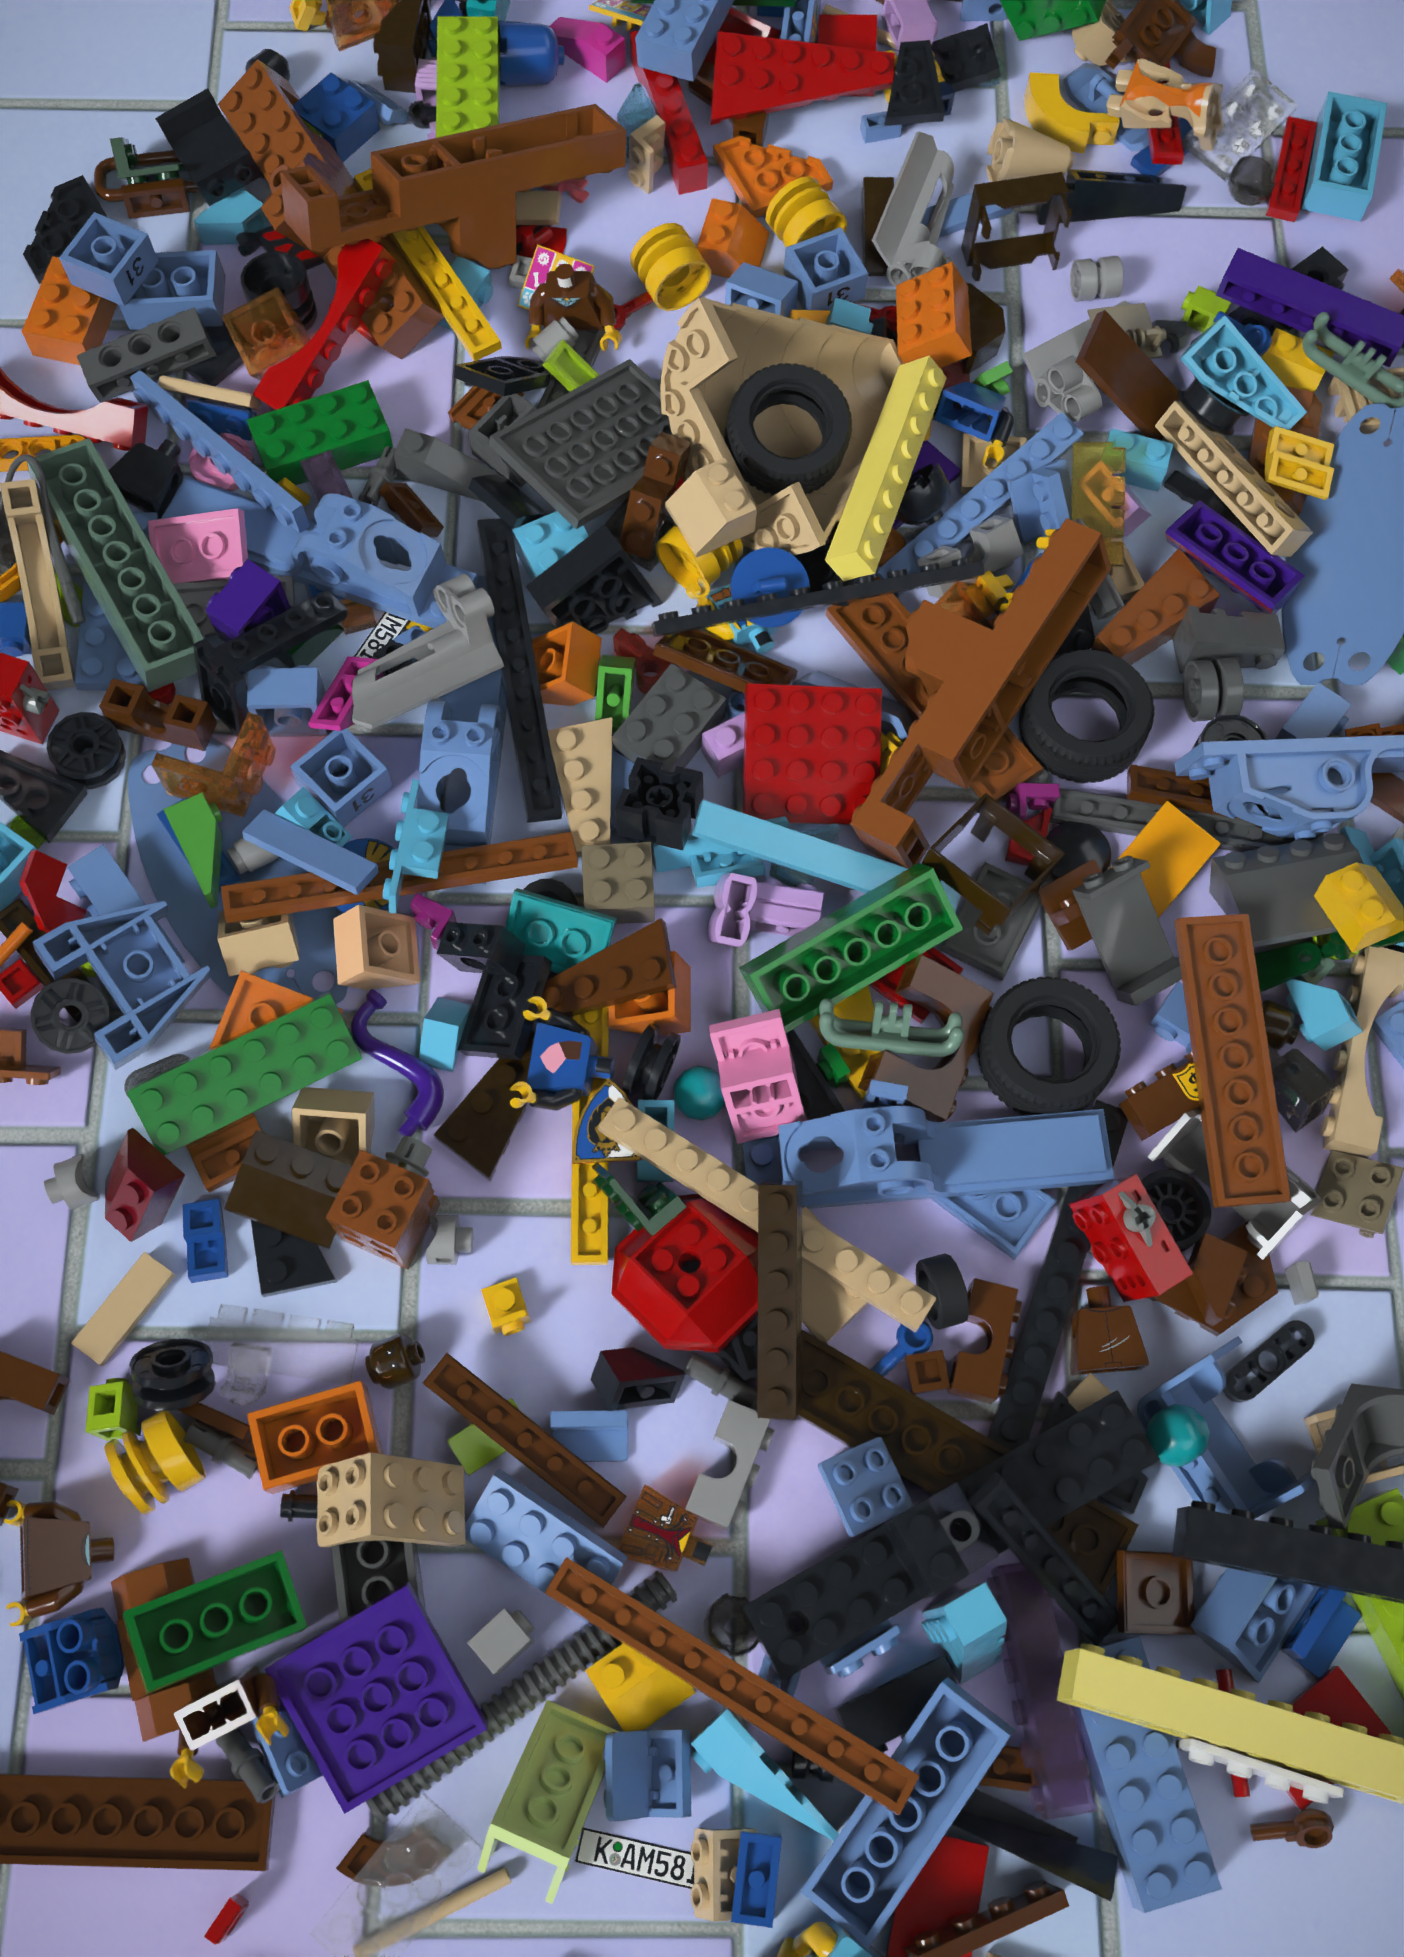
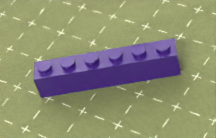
M1237 248L1216 293V296L1305 333L1309 330H1314L1313 323L1319 313L1327 312L1330 319L1326 326L1330 332L1352 347L1361 339L1366 343L1362 352L1366 353L1370 347L1374 348L1376 352L1372 359L1376 360L1377 357L1383 354L1387 357L1383 365L1389 368L1404 342L1403 315L1240 248Z

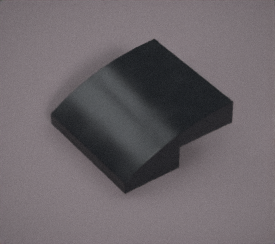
M482 475L472 478L468 489L512 529L548 515L512 481L504 476Z

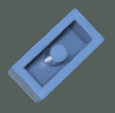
M887 111L862 115L860 131L866 144L899 138L902 125L884 126Z

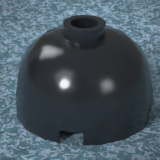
M932 463L911 474L896 515L898 520L908 525H918L925 522L929 526L944 515L941 510L948 503L950 484L939 463H936L935 466Z

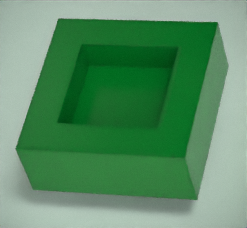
M830 1043L821 1048L816 1065L827 1082L831 1081L837 1089L848 1082L851 1071L834 1045Z

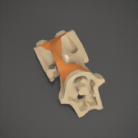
M1143 58L1137 59L1134 70L1119 69L1116 77V89L1119 92H1125V94H1111L1106 105L1108 116L1121 117L1123 128L1131 129L1171 128V115L1182 117L1190 123L1194 136L1199 139L1201 149L1213 151L1217 134L1223 129L1220 103L1223 84L1208 82L1189 84L1183 81V76L1179 73ZM1161 81H1169V82H1167V83H1165V84H1160V83H1159V82H1161Z

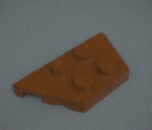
M1246 1222L1221 1239L1248 1251L1244 1262L1249 1265L1248 1272L1243 1283L1240 1286L1236 1284L1232 1295L1236 1299V1305L1229 1319L1224 1318L1214 1326L1207 1324L1186 1279L1163 1294L1149 1297L1148 1299L1153 1302L1156 1300L1175 1310V1314L1186 1320L1197 1322L1201 1328L1218 1336L1275 1296L1278 1290L1270 1255L1263 1260L1257 1255L1260 1249L1254 1246L1247 1238L1249 1232L1246 1229L1248 1224Z

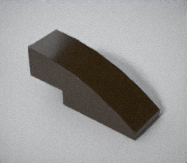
M863 177L861 191L863 219L861 230L863 265L869 273L868 276H887L888 266L878 253L872 239L893 190L894 177Z

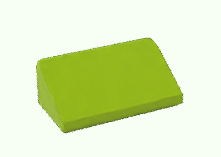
M512 1398L508 1400L512 1405L519 1409ZM474 1424L469 1425L447 1440L461 1465L464 1466L468 1476L506 1452L504 1448Z

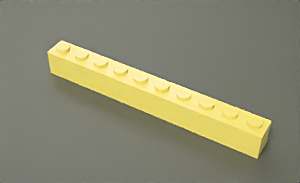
M1081 1644L1079 1649L1065 1651L1057 1701L1183 1739H1196L1274 1766L1404 1804L1403 1738L1389 1734H1379V1738L1367 1735L1366 1727L1352 1723H1342V1727L1330 1724V1717L1321 1713L1306 1711L1305 1716L1292 1712V1705L1280 1701L1268 1700V1705L1255 1701L1256 1695L1248 1691L1231 1689L1230 1693L1217 1690L1218 1683L1208 1679L1193 1678V1682L1180 1679V1671L1156 1666L1155 1671L1142 1667L1143 1661L1135 1657L1118 1655V1660L1104 1656L1105 1649L1095 1645Z

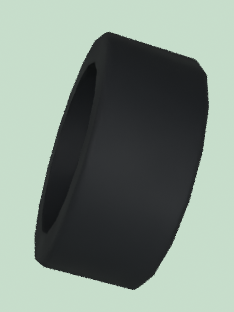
M944 1253L919 1260L915 1270L916 1284L937 1298L926 1315L932 1326L940 1330L966 1322L969 1316V1300L962 1274L954 1259Z

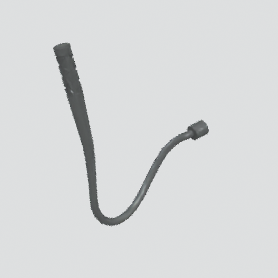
M20 455L9 467L5 482H12L15 471L21 463L29 461L35 467L40 484L47 538L62 593L64 594L73 625L84 623L86 619L83 615L84 613L77 597L78 594L54 526L43 468L32 455ZM2 493L0 496V517L4 510Z

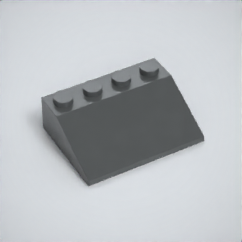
M1343 833L1327 834L1324 837L1309 840H1295L1292 843L1277 846H1263L1259 849L1245 852H1230L1223 856L1211 858L1209 893L1226 915L1249 914L1254 948L1338 931L1315 899L1314 895L1326 875L1356 862L1364 863L1359 851Z

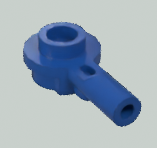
M1222 311L1218 312L1215 316L1214 323L1223 316H1226L1259 356L1268 351L1272 337L1266 327L1250 323L1244 326Z
M923 1321L916 1333L901 1324L896 1333L897 1344L871 1370L885 1377L907 1354L913 1355L927 1352L932 1346L934 1338L929 1324Z

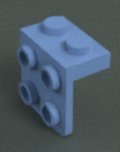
M690 1729L609 1732L606 1735L603 1750L606 1789L603 1802L608 1821H624L646 1817H692Z

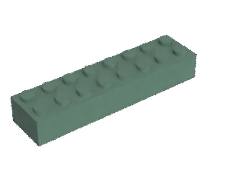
M88 438L36 456L35 458L39 461L45 474L53 522L147 691H153L197 673L193 644L204 639L91 439ZM27 461L30 477L36 480L40 490L36 469L32 463Z

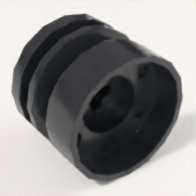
M273 251L252 258L244 266L240 275L241 285L246 301L249 303L254 326L261 334L269 338L281 340L295 338L305 333L314 324L317 317L316 303L310 289L305 264L299 257L289 252Z

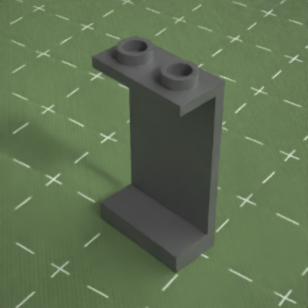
M1126 856L1114 861L1112 868L1087 876L1083 879V884L1072 891L1118 1001L1137 1006L1182 980L1179 958L1174 957L1140 875L1141 872L1150 868V864L1147 860Z

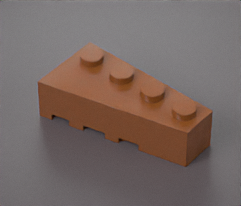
M1178 548L1096 636L1091 650L1110 653L1132 665L1173 639L1189 606H1198L1201 613H1211L1220 594L1182 550Z

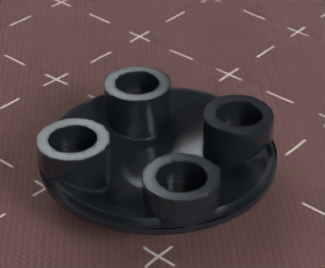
M1074 821L1064 822L1054 827L1046 837L1047 840L1066 853L1055 871L1051 874L1054 880L1092 859L1097 862L1102 873L1109 867L1111 861L1109 842L1105 835L1091 824Z

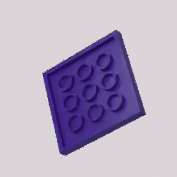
M409 1582L269 1663L264 1669L266 1673L274 1678L282 1703L344 1814L486 1731L489 1726Z

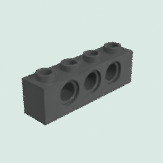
M194 307L157 323L149 324L145 328L128 335H122L116 340L99 347H93L77 355L88 387L99 403L134 390L135 387L130 376L139 370L153 381L159 379V376H168L212 358L216 356L205 325Z

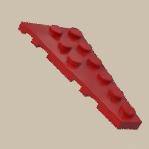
M718 31L716 36L710 125L719 124L721 120L736 118V120L744 119L750 114L760 112L768 114L811 105L813 101L826 99V101L835 100L838 96L852 93L859 95L891 88L895 53Z

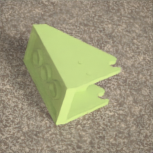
M547 1700L492 1819L477 1870L485 1873L499 1840L557 1866L545 1901L553 1904L565 1871L567 1872L570 1866L568 1864L575 1846H578L580 1841L578 1840L605 1773L603 1750L606 1735L609 1732L620 1731Z

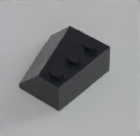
M605 524L525 586L556 628L573 621L595 635L607 630L609 623L623 616L628 620L637 616L636 610L649 604L654 608L663 603Z

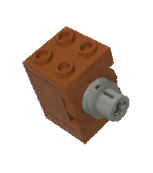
M403 1135L395 1153L386 1152L387 1160L360 1150L326 1216L327 1221L342 1241L407 1270L409 1269L431 1224L430 1215H435L440 1206L438 1197L433 1195L434 1190L431 1188L430 1180L425 1178L430 1173L424 1167L433 1149L415 1138Z

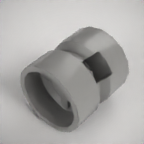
M1100 257L1097 263L1093 262L1091 258L1074 260L1070 271V287L1074 301L1094 300L1096 295L1100 299L1118 298L1123 289V266L1120 257Z

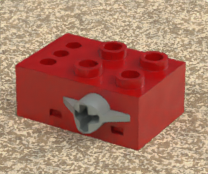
M0 653V731L43 745L60 710L29 661Z
M1137 1174L1101 1184L1069 1204L1073 1211L1075 1224L1080 1230L1084 1231L1092 1245L1091 1251L1093 1256L1105 1268L1123 1302L1159 1296L1193 1274Z

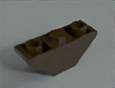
M966 283L969 293L972 356L962 359L964 374H970L997 355L1006 330L1003 308L973 284Z

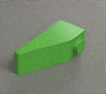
M202 792L163 810L210 908L213 909L218 906L223 837L217 823L223 821V818L215 801L208 804Z

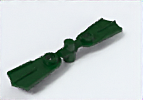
M1404 931L1370 946L1379 948L1404 942ZM1333 932L1330 936L1331 941L1321 946L1305 942L1255 954L1260 993L1314 970L1320 965L1322 956L1325 959L1335 955L1337 959L1345 960L1350 957L1351 950L1339 932ZM1302 956H1310L1312 958L1308 962L1299 960Z

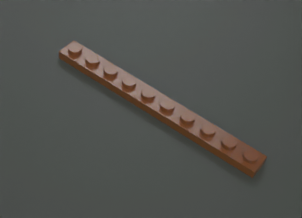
M565 832L444 851L438 879L404 874L400 896L578 868V859L572 833ZM390 860L374 862L378 865L379 873L358 896L311 872L221 886L226 923L383 899L385 879H392L394 870H389Z
M567 1557L565 1558L545 1591L548 1597L898 1816L901 1814L919 1778L918 1774Z

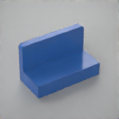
M1323 1587L1318 1589L1280 1649L1316 1678L1324 1676L1361 1618V1614L1343 1601L1346 1595L1345 1592Z
M741 1831L731 1922L773 1928L782 1842L781 1834L773 1833V1835Z

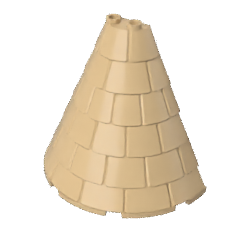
M705 296L698 298L688 307L677 323L680 326V330L676 339L667 345L661 373V412L669 416L672 436L692 442L685 473L681 479L685 482L695 470L726 458L757 508L755 532L741 537L742 545L753 550L769 547L778 548L789 553L791 552L792 555L810 552L825 545L835 523L841 519L897 369L900 365L904 364L898 355V349L894 340L836 325H826L801 317L795 320L736 303L728 305L707 299ZM780 363H790L793 365V363H797L808 368L812 367L814 370L820 371L821 374H825L828 379L830 378L833 384H836L839 390L843 392V396L846 398L847 404H849V411L852 415V433L843 461L832 479L823 487L821 486L820 489L814 490L810 494L806 493L805 495L799 482L788 486L774 496L770 495V493L765 494L761 490L758 491L755 486L752 487L748 482L744 481L725 442L726 422L735 393L746 379H749V376L755 374L758 370L762 371V368L769 367L770 365L777 366ZM779 404L768 407L757 415L753 422L759 441L767 450L780 457L798 458L809 455L822 442L818 423L807 411L795 405Z

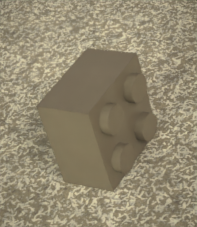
M651 842L582 845L584 908L616 917V924L655 922Z

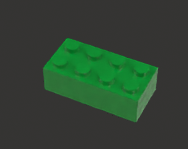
M369 380L246 419L265 473L276 483H279L286 477L293 484L299 485L378 459L383 454L385 447L389 446L390 451L393 447L390 430Z
M282 1550L123 1611L122 1615L146 1695L288 1638L308 1628Z

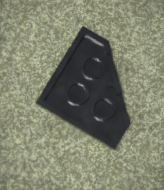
M83 175L54 187L50 196L52 202L48 210L43 211L34 229L36 236L31 245L27 244L23 253L38 284L42 283L52 256L60 257L94 212L107 217Z

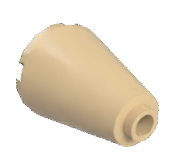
M1003 118V123L998 122L996 124L987 152L988 155H992V165L986 164L987 177L990 182L1063 172V175H1065L1068 169H1071L1073 153L1070 152L1068 145L1011 119Z

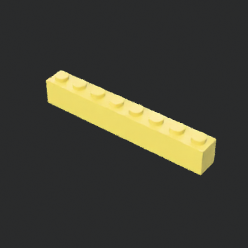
M930 355L900 365L897 369L825 561L843 581L875 574L946 381V376L942 369L937 366Z

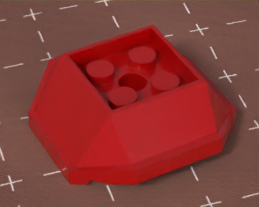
M698 1194L681 1195L678 1197L686 1205V1208L655 1235L651 1236L644 1228L639 1232L634 1229L615 1247L611 1294L664 1349L703 1350V1352L719 1353L758 1315V1232ZM688 1261L700 1263V1267L695 1272L686 1273L682 1271L683 1265Z

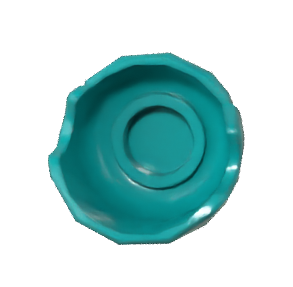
M697 1065L684 1070L676 1079L673 1086V1098L678 1110L687 1118L703 1121L715 1117L725 1106L719 1073L712 1068Z
M1172 1404L1157 1412L1149 1420L1145 1436L1161 1463L1167 1466L1181 1467L1195 1461L1206 1451L1210 1431L1205 1418L1193 1407Z

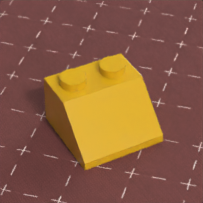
M1276 328L1272 335L1271 345L1268 351L1262 355V359L1285 386L1315 393L1326 370L1306 356L1302 348V338ZM1316 345L1317 348L1332 358L1333 351Z
M1356 862L1332 872L1324 877L1314 895L1352 953L1404 931V907L1375 866Z
M621 1644L585 1670L623 1731L645 1730L696 1693L692 1686L625 1644Z

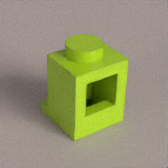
M1198 285L1195 293L1188 292L1181 309L1185 310L1182 321H1187L1188 327L1203 333L1214 324V318L1218 312L1228 313L1232 302L1216 296V292Z
M110 1378L106 1380V1384L89 1387L85 1432L106 1441L122 1439V1434L127 1430L133 1432L136 1436H141V1428L137 1427L139 1404L135 1402L132 1385L129 1384V1380Z

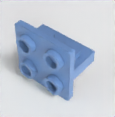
M1060 458L1007 482L1021 541L1028 542L1045 534L1046 529H1059L1066 518L1069 520L1078 519L1065 459Z
M877 1437L818 1464V1469L850 1537L865 1533L914 1507L881 1437Z
M281 1702L279 1703L280 1709L278 1713L290 1729L286 1737H283L280 1731L277 1730L271 1737L272 1744L269 1745L256 1728V1722L261 1715L251 1720L250 1723L271 1775L280 1786L279 1793L281 1798L323 1775L284 1704Z

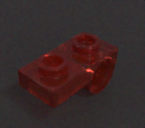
M620 628L613 636L614 654L622 657L636 658V685L639 691L646 695L670 666L671 662L654 656V649L646 645L643 638L636 633L630 634L623 628ZM647 672H654L658 675L648 677L644 674Z

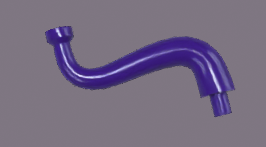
M371 989L366 994V1002L362 1004L353 1016L351 1034L353 1040L363 1052L396 1070L417 1087V1097L404 1111L408 1119L398 1129L402 1136L412 1137L419 1128L426 1131L439 1113L444 1100L443 1084L439 1075L425 1062L403 1050L376 1039L368 1032L366 1025L370 1016L375 1010L383 1009L387 1004L386 999L381 994Z

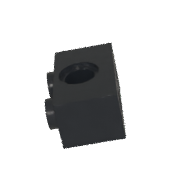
M447 922L436 954L461 972L515 976L526 944L504 926Z

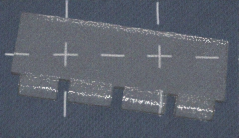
M228 1304L220 1305L217 1318L210 1317L205 1344L212 1351L213 1364L344 1385L351 1383L359 1340L352 1339L354 1333V1324L327 1320L324 1334H319L321 1328L320 1318L291 1314L286 1329L283 1328L284 1313L254 1309L250 1323H246L248 1307Z

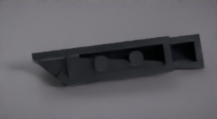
M1068 169L1066 185L1069 192L1066 203L1068 209H1072L1070 222L1178 212L1182 207L1187 187L1182 184L1162 183L1163 178L1155 175ZM1052 198L1046 204L1036 205L1037 222L1039 225L1046 224Z
M975 1789L952 1824L1108 1901L1112 1900L1118 1856L1076 1843L1078 1837L995 1797Z

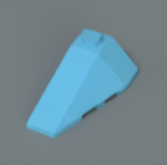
M1223 316L1207 328L1180 357L1200 383L1272 428L1277 426L1290 430L1307 413L1226 316Z
M724 1707L690 1742L696 1749L690 1756L706 1774L713 1768L722 1778L834 1841L839 1835L727 1708Z

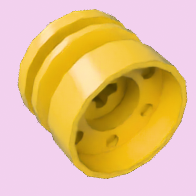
M810 176L800 177L789 182L778 191L766 210V222L772 231L775 232L778 239L783 241L785 248L840 227L845 233L847 228V220L834 201L830 200L827 192L822 189L817 179Z
M665 223L651 229L635 244L630 255L632 268L645 285L646 290L657 307L665 311L678 310L691 304L706 290L711 280L710 267L699 250L696 249L695 244L684 227L677 223Z
M674 526L656 543V553L665 570L677 583L685 589L688 585L692 584L695 592L700 594L701 587L697 579L703 578L711 586L720 577L721 572H725L732 566V563L743 555V545L739 538L696 558L678 527Z
M158 1411L142 1421L141 1426L145 1441L142 1442L133 1432L127 1430L122 1434L124 1446L116 1439L109 1441L104 1446L106 1457L117 1485L123 1494L144 1515L155 1510L154 1497L162 1504L169 1501L167 1481H170L179 1491L184 1492L206 1478V1473L198 1453L193 1445L183 1441L186 1432L170 1411Z

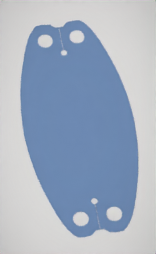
M1370 404L1363 407L1351 418L1334 443L1330 467L1334 468L1328 498L1323 500L1307 495L1302 513L1299 514V518L1313 533L1292 557L1287 558V563L1305 576L1288 602L1283 606V626L1290 670L1300 685H1316L1318 682L1322 683L1326 679L1332 678L1339 679L1344 685H1363L1379 672L1404 634V406L1389 408L1386 404ZM1376 417L1380 420V426L1374 433H1361L1360 425L1365 419ZM1386 440H1391L1392 443L1390 446H1384L1383 443ZM1339 638H1345L1346 641L1343 645L1337 644ZM1359 652L1369 654L1370 663L1365 669L1355 671L1349 667V660L1354 654ZM1311 653H1321L1325 658L1324 664L1314 671L1305 669V658Z
M211 737L205 750V757L198 763L188 762L184 756L187 747L174 743L166 748V750H148L134 757L128 772V797L140 858L157 902H166L168 905V915L165 917L184 947L201 968L209 966L211 969L210 978L230 997L239 975L229 977L217 939L219 911H224L222 893L219 892L218 906L211 909L192 868L159 820L157 814L185 797L190 798L202 792L208 804L215 801L223 818V821L217 823L223 835L222 851L241 879L235 884L309 873V871L279 857L252 873L247 871L242 875L240 874L227 850L234 847V842L243 838L242 831L263 809L275 814L284 803L249 765L227 746ZM151 765L161 767L164 773L162 780L156 784L145 783L142 779V772L146 767ZM181 779H187L188 784L186 786H181ZM333 906L292 913L299 944V960L284 968H274L272 966L260 969L253 975L297 992H302L313 998L330 992L335 1004H338L344 1000L348 986L338 985L333 924V919L339 916L337 908ZM289 969L295 971L294 979L286 975ZM320 971L332 973L335 979L333 987L325 992L316 990L312 984L313 977Z

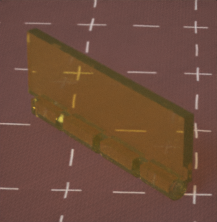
M1113 442L1073 443L1071 520L1082 518L1085 526L1101 532L1111 567L1124 566V542L1111 541V538L1124 537L1125 510L1112 509V506H1122L1125 504V477H1112V474L1125 472L1126 448L1113 447Z

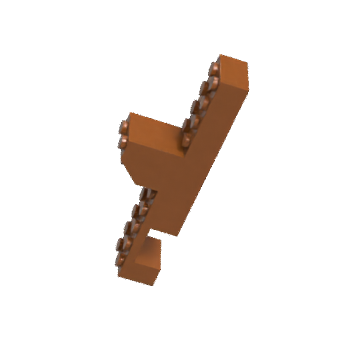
M257 59L218 105L269 183L271 194L261 206L265 216L275 231L311 251L285 222L280 171L311 165L338 194V197L358 193L360 190L331 144L307 128L294 109L293 105L300 98L289 81ZM390 235L383 238H369L384 247L396 262L393 265L390 276L383 281L373 303L367 307L361 319L380 348L403 359L444 316ZM345 244L330 247L329 250L323 252H312L324 260L336 280L338 277L337 256Z
M591 104L370 152L373 189L340 197L311 165L280 171L285 222L312 252L327 251L330 247L343 244L353 245L359 243L360 240L373 237L383 238L387 237L390 233L398 231H413L420 226L434 223L438 224L449 235V250L454 255L469 260H478L488 269H500L505 265L516 263V192H528L532 188L544 185L555 186L561 181L570 179L580 180L584 179L587 175L610 173L613 169L625 167L627 130L597 104Z
M1066 518L1061 527L1052 533L1048 547L1042 556L1034 560L1030 574L1023 585L1020 584L1015 589L1012 601L1006 611L1000 613L996 618L993 630L927 600H923L919 608L911 613L906 626L909 643L905 656V668L907 672L921 678L929 699L927 708L921 717L916 719L910 726L908 737L902 746L895 749L892 753L885 772L882 776H878L871 787V793L865 802L859 805L853 813L850 825L867 851L890 863L907 869L921 861L930 845L916 820L906 813L933 773L968 789L1111 570L1101 532Z

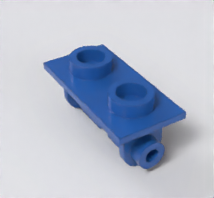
M202 398L199 401L187 400L188 410L218 435H221L220 433H229L239 436L243 440L251 441V433L246 419L257 416V413L252 412L251 408L225 407L222 404L207 402Z

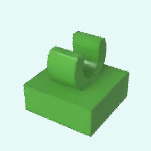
M1008 361L981 373L972 383L1001 395H1006L1010 393V388L1005 379L1013 371Z

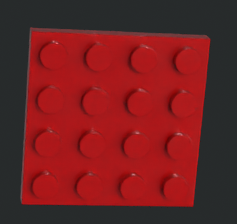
M747 683L745 685L743 813L762 820L785 816L788 823L850 825L854 811L865 802L871 793L873 782L880 776L882 688Z

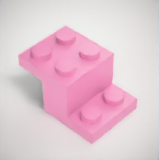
M780 1009L709 1025V1034L718 1061L721 1090L737 1144L778 1135L779 1125L807 1121L799 1093L795 1064Z

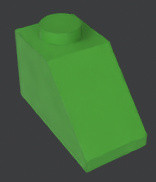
M602 655L599 663L595 720L612 717V732H616L631 714L636 658Z

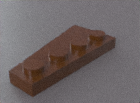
M660 918L548 979L541 997L547 1003V1009L551 1007L572 1017L677 988L665 921Z

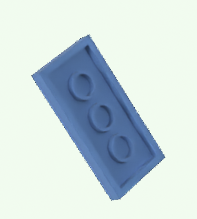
M498 1469L493 1474L465 1524L466 1540L544 1594L566 1557L611 1585L628 1559L627 1555L501 1469ZM575 1614L576 1616H578L579 1618H581V1619H582L583 1621H585L586 1623H589L587 1620H585V1619H583L582 1617H580L579 1615Z

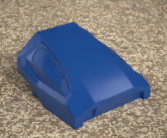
M103 1607L55 1620L19 1633L20 1641H24L35 1703V1706H32L33 1715L119 1687L125 1665L118 1629Z

